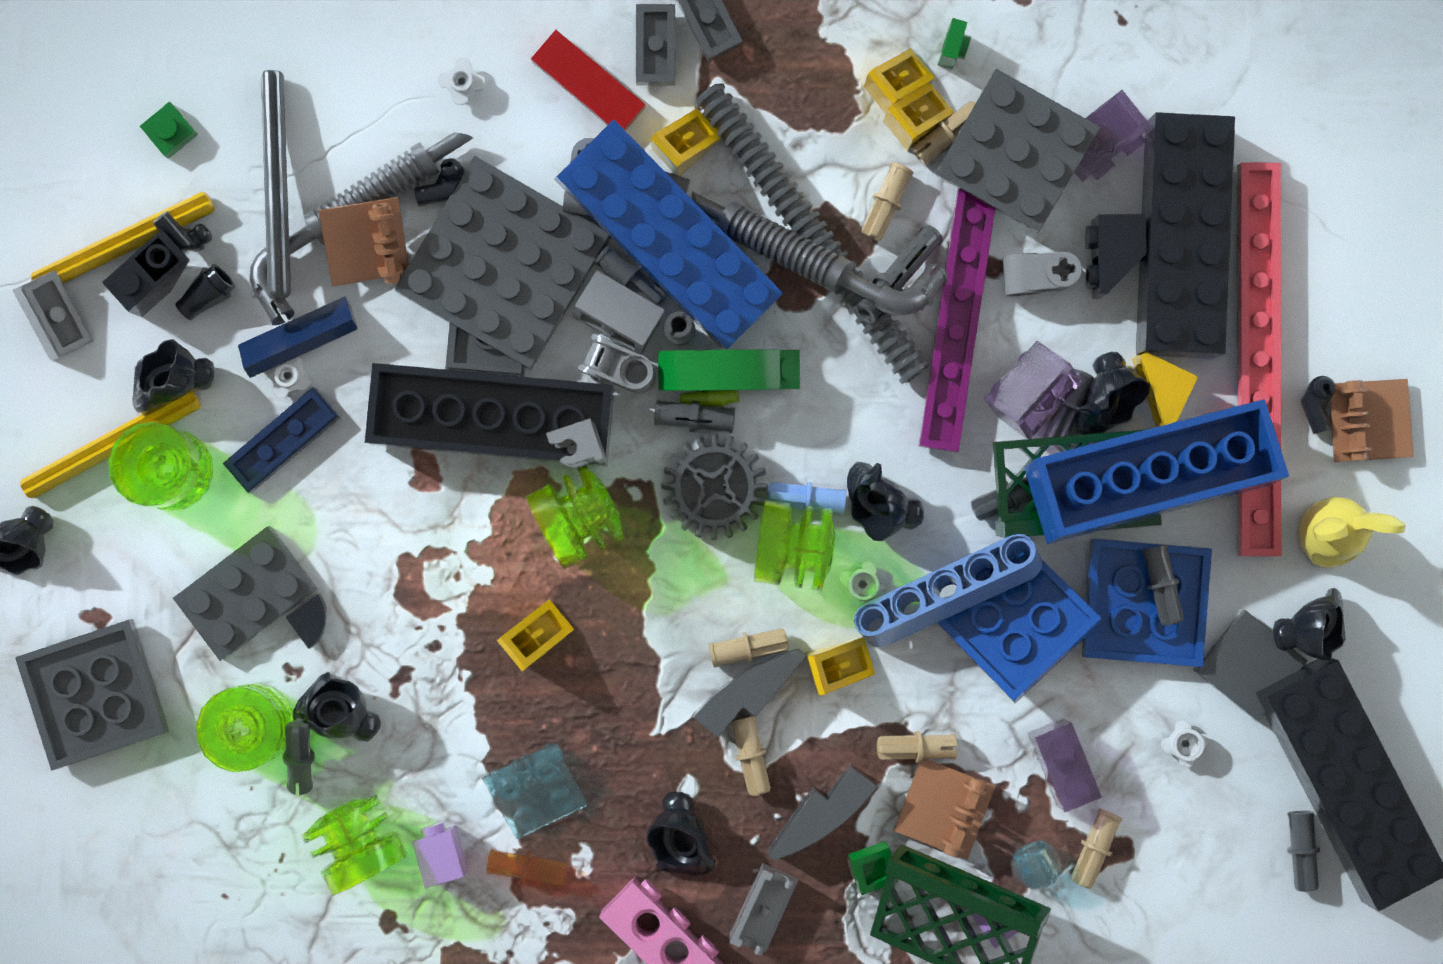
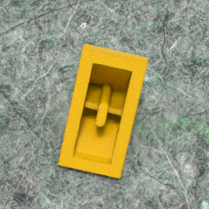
M910 48L873 68L867 74L864 88L886 114L887 109L892 104L931 83L935 77Z
M928 83L892 104L887 109L883 122L908 151L912 145L918 143L937 128L939 122L946 121L955 112L934 86Z
M696 108L656 132L650 139L652 150L675 175L682 176L722 138L718 137V130L712 128L710 122Z
M1148 352L1132 358L1136 372L1150 384V393L1146 400L1156 427L1177 422L1198 376Z
M549 599L502 635L497 641L521 671H524L569 635L574 628Z
M863 637L806 654L814 685L819 696L875 675L866 641Z

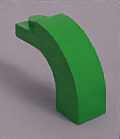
M800 350L658 351V391L800 389Z

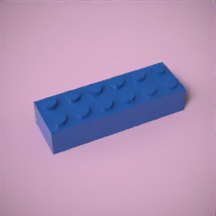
M614 119L554 178L720 348L727 350L783 294Z
M1265 399L1036 458L1024 467L1047 545L1266 487L1289 477Z

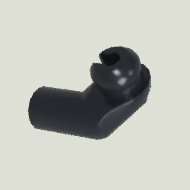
M448 158L440 164L441 172L435 183L414 188L419 207L447 201L450 195L454 193L465 172L457 159Z
M168 211L162 213L152 222L159 231L161 229L164 230L181 250L199 252L205 249L204 245L212 240V234L205 225L197 224L192 230L182 228Z

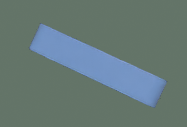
M1022 534L1011 535L863 604L855 613V627L872 646H888L1033 579L1042 568L1041 555L1031 538ZM1022 551L1030 552L1029 558L1024 563H1012L1017 553ZM982 569H993V574L987 580H976L977 574ZM946 586H957L956 591L950 597H940L942 589ZM915 601L920 602V607L915 613L910 615L904 614L908 604ZM884 618L880 629L873 632L868 631L869 625L873 620Z

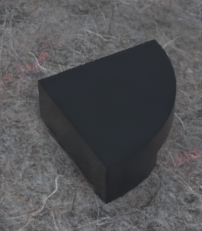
M321 594L315 595L286 616V619L308 649L314 647L324 633L327 607Z

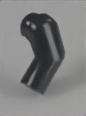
M1317 376L1314 378L1301 399V405L1313 434L1332 428L1325 408L1336 391V384L1327 376Z

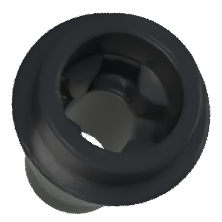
M212 264L209 268L203 267L183 296L175 303V306L185 318L192 321L199 314L230 298V292L235 288V284L229 275L218 265Z

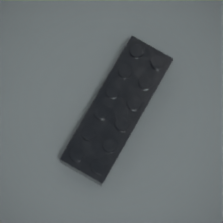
M1156 112L1145 123L1142 214H1146L1147 254L1139 262L1136 355L1148 352L1154 356L1214 359L1226 353L1235 116Z
M372 363L364 443L376 446L560 462L561 458L574 454H570L567 451L568 447L556 448L555 444L550 445L546 433L591 419L596 425L608 461L615 388L613 385ZM593 462L587 465L608 467V462L603 464Z
M1333 658L1330 661L1316 659L1295 673L1256 692L1266 712L1265 716L1361 902L1379 912L1442 879L1443 861L1339 660Z

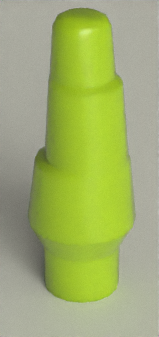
M703 390L680 395L681 403L692 404V400L700 401V405L724 407L728 403L739 402L740 399L739 390Z

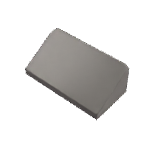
M56 270L13 289L15 297L50 360L59 359L93 342Z

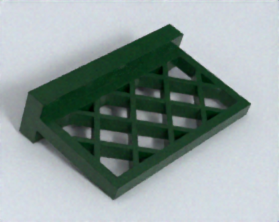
M1144 430L993 442L998 520H995L996 536L1007 538L1015 534H1022L1028 537L1044 535L1037 510H1032L1035 507L1034 499L1022 511L1008 512L1007 496L1018 485L1033 498L1031 489L1021 481L1026 474L1024 467L1034 459L1040 458L1049 446L1057 445L1063 451L1071 449L1066 444L1079 443L1075 447L1078 448L1086 446L1089 442L1098 443ZM1027 447H1039V449L1033 454ZM1018 448L1030 458L1017 475H1014L1005 467L1004 449ZM1006 475L1012 480L1007 486ZM1161 514L1104 530L1162 525Z
M903 844L889 858L885 870L887 878L870 936L932 964H965L962 963L956 950L970 945L980 964H1004L1007 962L1009 964H1020L1018 958L1023 957L1021 964H1032L1051 908ZM897 879L910 884L917 897L902 902L895 889ZM936 897L947 900L954 913L938 918L929 900ZM921 904L930 922L915 927L906 909ZM897 913L906 931L898 934L884 928L886 916ZM976 913L985 917L991 930L976 935L966 916ZM958 920L967 938L952 944L943 925ZM934 929L943 947L933 950L925 946L919 934ZM1015 930L1029 936L1027 947L1013 951L1004 933ZM996 937L1005 955L989 960L980 942Z

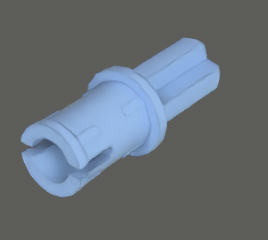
M771 482L768 486L767 503L774 506L804 509V513H808L809 510L844 514L847 490L813 487L812 482H807V486Z

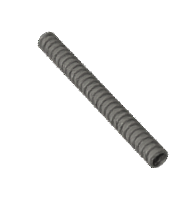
M717 83L706 89L697 98L695 106L698 109L702 108L704 110L702 113L704 118L711 119L710 126L718 129L717 135L719 138H725L724 145L726 148L731 147L733 149L731 152L734 158L739 157L740 167L748 169L746 175L748 177L753 176L755 179L753 181L754 186L762 188L760 194L763 197L767 196L769 198L768 205L770 207H776L775 214L777 217L782 215L784 218L782 221L783 225H789L792 232L811 240L813 243H817L819 246L825 247L826 250L829 249L833 253L839 254L840 257L848 259L849 253L847 251L842 252L840 249L842 243L840 241L835 242L833 231L828 232L825 229L827 223L825 221L820 222L818 219L820 217L819 212H813L811 210L813 204L810 201L806 202L804 200L805 193L797 191L798 184L796 182L791 183L789 172H783L784 165L782 162L777 163L775 161L776 154L774 152L769 153L767 150L769 148L768 143L760 141L762 135L759 132L754 133L753 129L755 126L753 123H747V115L738 111L740 109L739 104L732 103L733 96L731 93L724 92L725 85ZM852 261L854 263L852 273L862 278L864 273L861 270L857 272L854 268L857 264L855 261ZM845 287L840 293L835 294H840L843 298L840 301L842 305L847 304L849 306L848 313L850 315L855 314L857 317L855 320L856 324L864 326L862 332L865 335L869 333L872 337L870 343L878 345L879 349L877 352L879 355L883 353L886 356L884 362L892 364L894 368L891 371L893 374L898 373L900 375L899 382L901 384H907L928 368L930 362L922 360L920 356L923 353L921 350L916 351L913 348L915 342L913 340L908 341L905 337L908 334L907 331L899 329L898 326L901 323L898 320L894 321L891 318L892 314L882 311L875 322L867 323L854 310V306L862 300L863 296Z

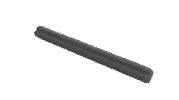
M265 70L261 76L267 289L270 298L284 299L288 298L291 293L284 75L279 70Z

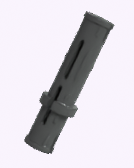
M930 225L923 226L885 273H879L872 283L881 288L888 286L894 290L903 291L904 285L937 246L943 242L940 232ZM865 297L854 306L856 314L863 321L870 324L875 322L882 313L881 310L874 307V302Z

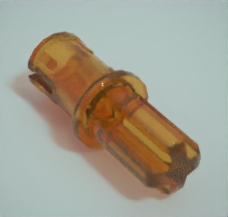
M491 848L486 873L521 879L523 884L526 883V880L562 886L566 879L567 864L561 861L533 857L531 852L528 851L526 855Z

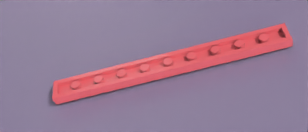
M1241 162L1237 165L1238 406L1265 399L1280 448L1281 163ZM1281 481L1273 485L1238 494V556H1282Z

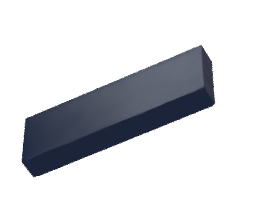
M346 296L238 344L243 369L249 378L356 331L358 327L352 307Z
M312 387L223 462V465L245 491L251 494L341 417L315 387Z

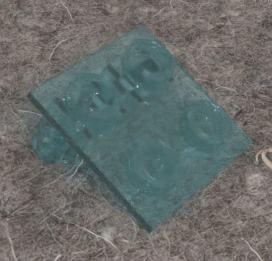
M558 743L545 744L544 748L530 755L528 753L524 754V758L519 760L516 758L513 760V763L498 770L493 769L490 774L482 777L516 840L588 806L563 760L564 755Z

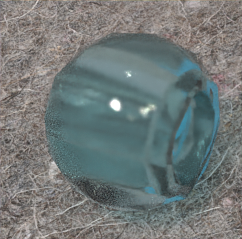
M1036 840L1020 847L1013 852L1011 860L1013 875L1020 884L1030 889H1045L1054 884L1060 875L1062 866L1058 851L1051 843L1044 840Z

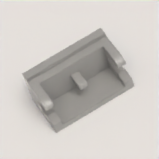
M596 271L574 306L573 318L624 346L626 349L642 355L657 330L665 310L601 272Z
M591 419L546 433L550 445L555 444L556 448L568 447L567 451L570 454H574L560 459V462L568 467L578 468L593 462H598L599 464L608 462L596 425Z
M762 863L730 932V944L739 948L745 945L753 949L754 953L762 956L764 952L766 953L798 879Z

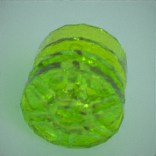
M157 422L140 423L124 431L113 444L108 460L110 479L118 493L129 502L165 511L184 510L199 502L209 489L213 477L212 457L205 443L192 433ZM173 465L172 472L163 473L164 466Z
M588 465L577 469L584 483V486L580 488L577 487L570 474L563 476L567 495L560 497L554 487L548 484L526 496L528 505L542 534L564 569L588 557L583 539L590 536L601 550L607 547L600 530L607 527L615 542L625 538L621 528L620 514L603 481L591 472Z
M764 500L754 582L780 585L786 568L794 569L795 587L802 588L805 571H811V589L822 591L824 580L831 569L834 552L835 531L832 521V509L822 507L819 522L816 525L811 524L812 506L806 505L800 522H793L791 503Z
M246 683L227 688L213 695L201 708L196 723L197 742L204 756L216 767L230 772L251 771L279 757L285 751V726L288 722L293 721V709L288 699L280 691L263 683ZM241 721L244 727L249 728V733L242 736L241 731L235 729V723Z
M377 794L368 798L353 799L317 818L308 830L300 834L304 843H308L320 836L323 837L325 843L309 853L312 858L331 853L334 860L319 872L331 896L360 884L408 855L396 831L377 836L374 829L388 818L386 812L370 819L366 814L367 811L381 803Z

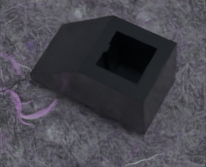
M1098 214L1091 220V225L1086 226L1085 246L1086 249H1091L1092 265H1087L1086 287L1092 288V299H1100L1108 294L1147 254L1146 214Z
M161 229L102 283L128 312L143 317L172 291L190 259L168 234Z

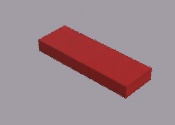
M556 29L531 57L533 64L606 125L614 119L626 131L646 108V105Z

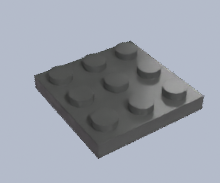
M995 69L935 175L1039 233L1098 133L1100 126L1002 71Z
M133 619L15 657L51 771L169 732Z

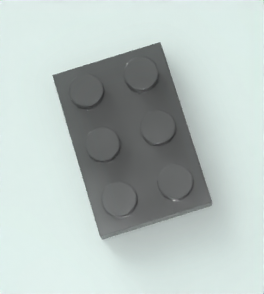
M267 526L173 597V600L219 661H223L318 588L272 527Z

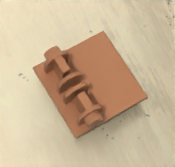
M398 197L318 210L332 287L384 278L387 284L401 281L400 275L404 274L409 261Z
M1408 379L1346 381V383H1335L1336 391L1329 401L1334 462L1414 457Z
M922 759L917 767L893 831L943 850L945 854L954 858L961 857L968 860L996 786L929 759Z

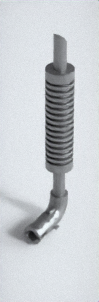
M454 132L426 150L419 142L410 148L412 152L404 151V157L398 155V161L390 160V166L387 163L384 164V170L379 167L377 174L374 171L371 172V178H368V176L363 177L365 182L357 181V187L352 184L350 186L351 191L346 188L343 190L344 195L338 193V199L332 197L330 198L332 203L329 204L326 201L324 202V208L319 205L317 209L339 207L392 197L399 198L398 193L406 194L405 189L412 190V184H415L417 187L420 185L418 183L420 179L422 182H425V176L431 178L439 173L434 163L472 140L473 137ZM313 209L305 214L304 219L308 225L289 236L290 255L316 238L323 246L325 245L319 211L316 212ZM265 247L255 256L250 267L249 280L253 288V292L250 294L252 298H258L270 318V322L276 326L285 323L281 314H285L286 318L290 320L295 312L285 298L274 299L268 296Z
M692 191V200L710 218L718 222L717 226L731 240L744 245L760 255H764L765 258L771 259L787 269H791L792 272L798 273V275L804 276L814 283H818L821 287L825 286L827 290L835 294L840 293L845 287L874 302V307L892 315H909L923 310L926 305H932V298L948 281V275L942 267L931 276L937 264H929L910 288L906 286L903 291H897L888 286L881 288L853 274L854 263L842 256L840 257L839 254L833 253L829 249L826 250L825 247L819 246L803 236H799L790 229H786L784 226L778 225V223L772 222L756 212H752L751 209L745 208L735 201L729 203L725 208Z

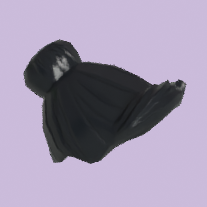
M174 339L163 341L154 352L143 356L135 366L132 398L135 411L145 415L148 414V411L152 409L154 404L177 400L193 388L202 391L209 389L215 374L213 362L208 358L195 359L186 348Z
M1112 351L1102 354L1095 359L1092 365L1097 376L1090 386L1086 405L1079 408L1081 414L1076 422L1077 432L1081 435L1103 433L1117 424L1129 422L1133 417L1135 408L1143 403L1150 393V384L1134 370L1126 368V361L1118 352Z
M857 461L849 469L847 475L851 515L864 528L866 534L873 541H884L893 536L902 527L912 530L922 524L924 507L918 498H907L897 485L883 478L882 465L880 463H876L872 467L868 463Z
M30 506L25 509L21 518L6 520L0 523V569H4L13 575H20L28 570H37L43 566L46 552L43 535L53 528L54 522L49 513L42 508Z
M1330 588L1325 597L1317 598L1307 603L1291 619L1280 618L1275 621L1273 635L1277 648L1287 651L1297 647L1310 657L1330 661L1332 653L1340 649L1346 640L1341 592L1336 588Z
M330 672L320 675L299 698L293 709V721L303 719L304 723L309 724L310 730L322 737L341 739L353 736L358 741L368 742L377 734L381 727V720L378 714L367 711L366 700L359 688L350 681L332 679Z
M684 792L667 793L662 800L664 812L654 820L647 831L646 837L647 845L651 848L657 860L656 867L661 869V871L695 876L708 874L714 869L716 861L709 852V839L704 824L693 813L695 803L692 797Z

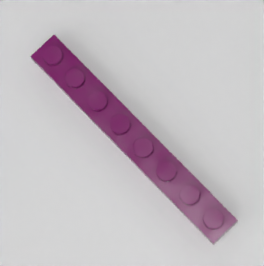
M957 188L945 265L948 281L942 286L918 447L956 453L959 452L995 215L993 207Z

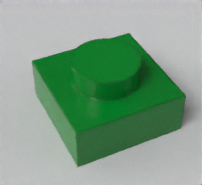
M952 18L937 65L953 69L957 58L965 59L971 36L964 35L968 22Z
M170 101L139 126L168 159L198 135Z
M885 841L848 854L856 887L861 895L883 888L887 878L885 870L888 860L892 856L890 847Z

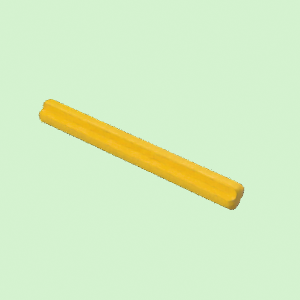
M206 192L195 194L32 272L30 275L31 280L56 270L62 283H66L143 246L159 232L152 222L165 211H168L183 227L213 213L215 210L214 204Z
M191 390L177 400L161 403L149 410L148 414H141L21 479L20 486L28 498H36L195 412L201 407L200 400L196 393Z

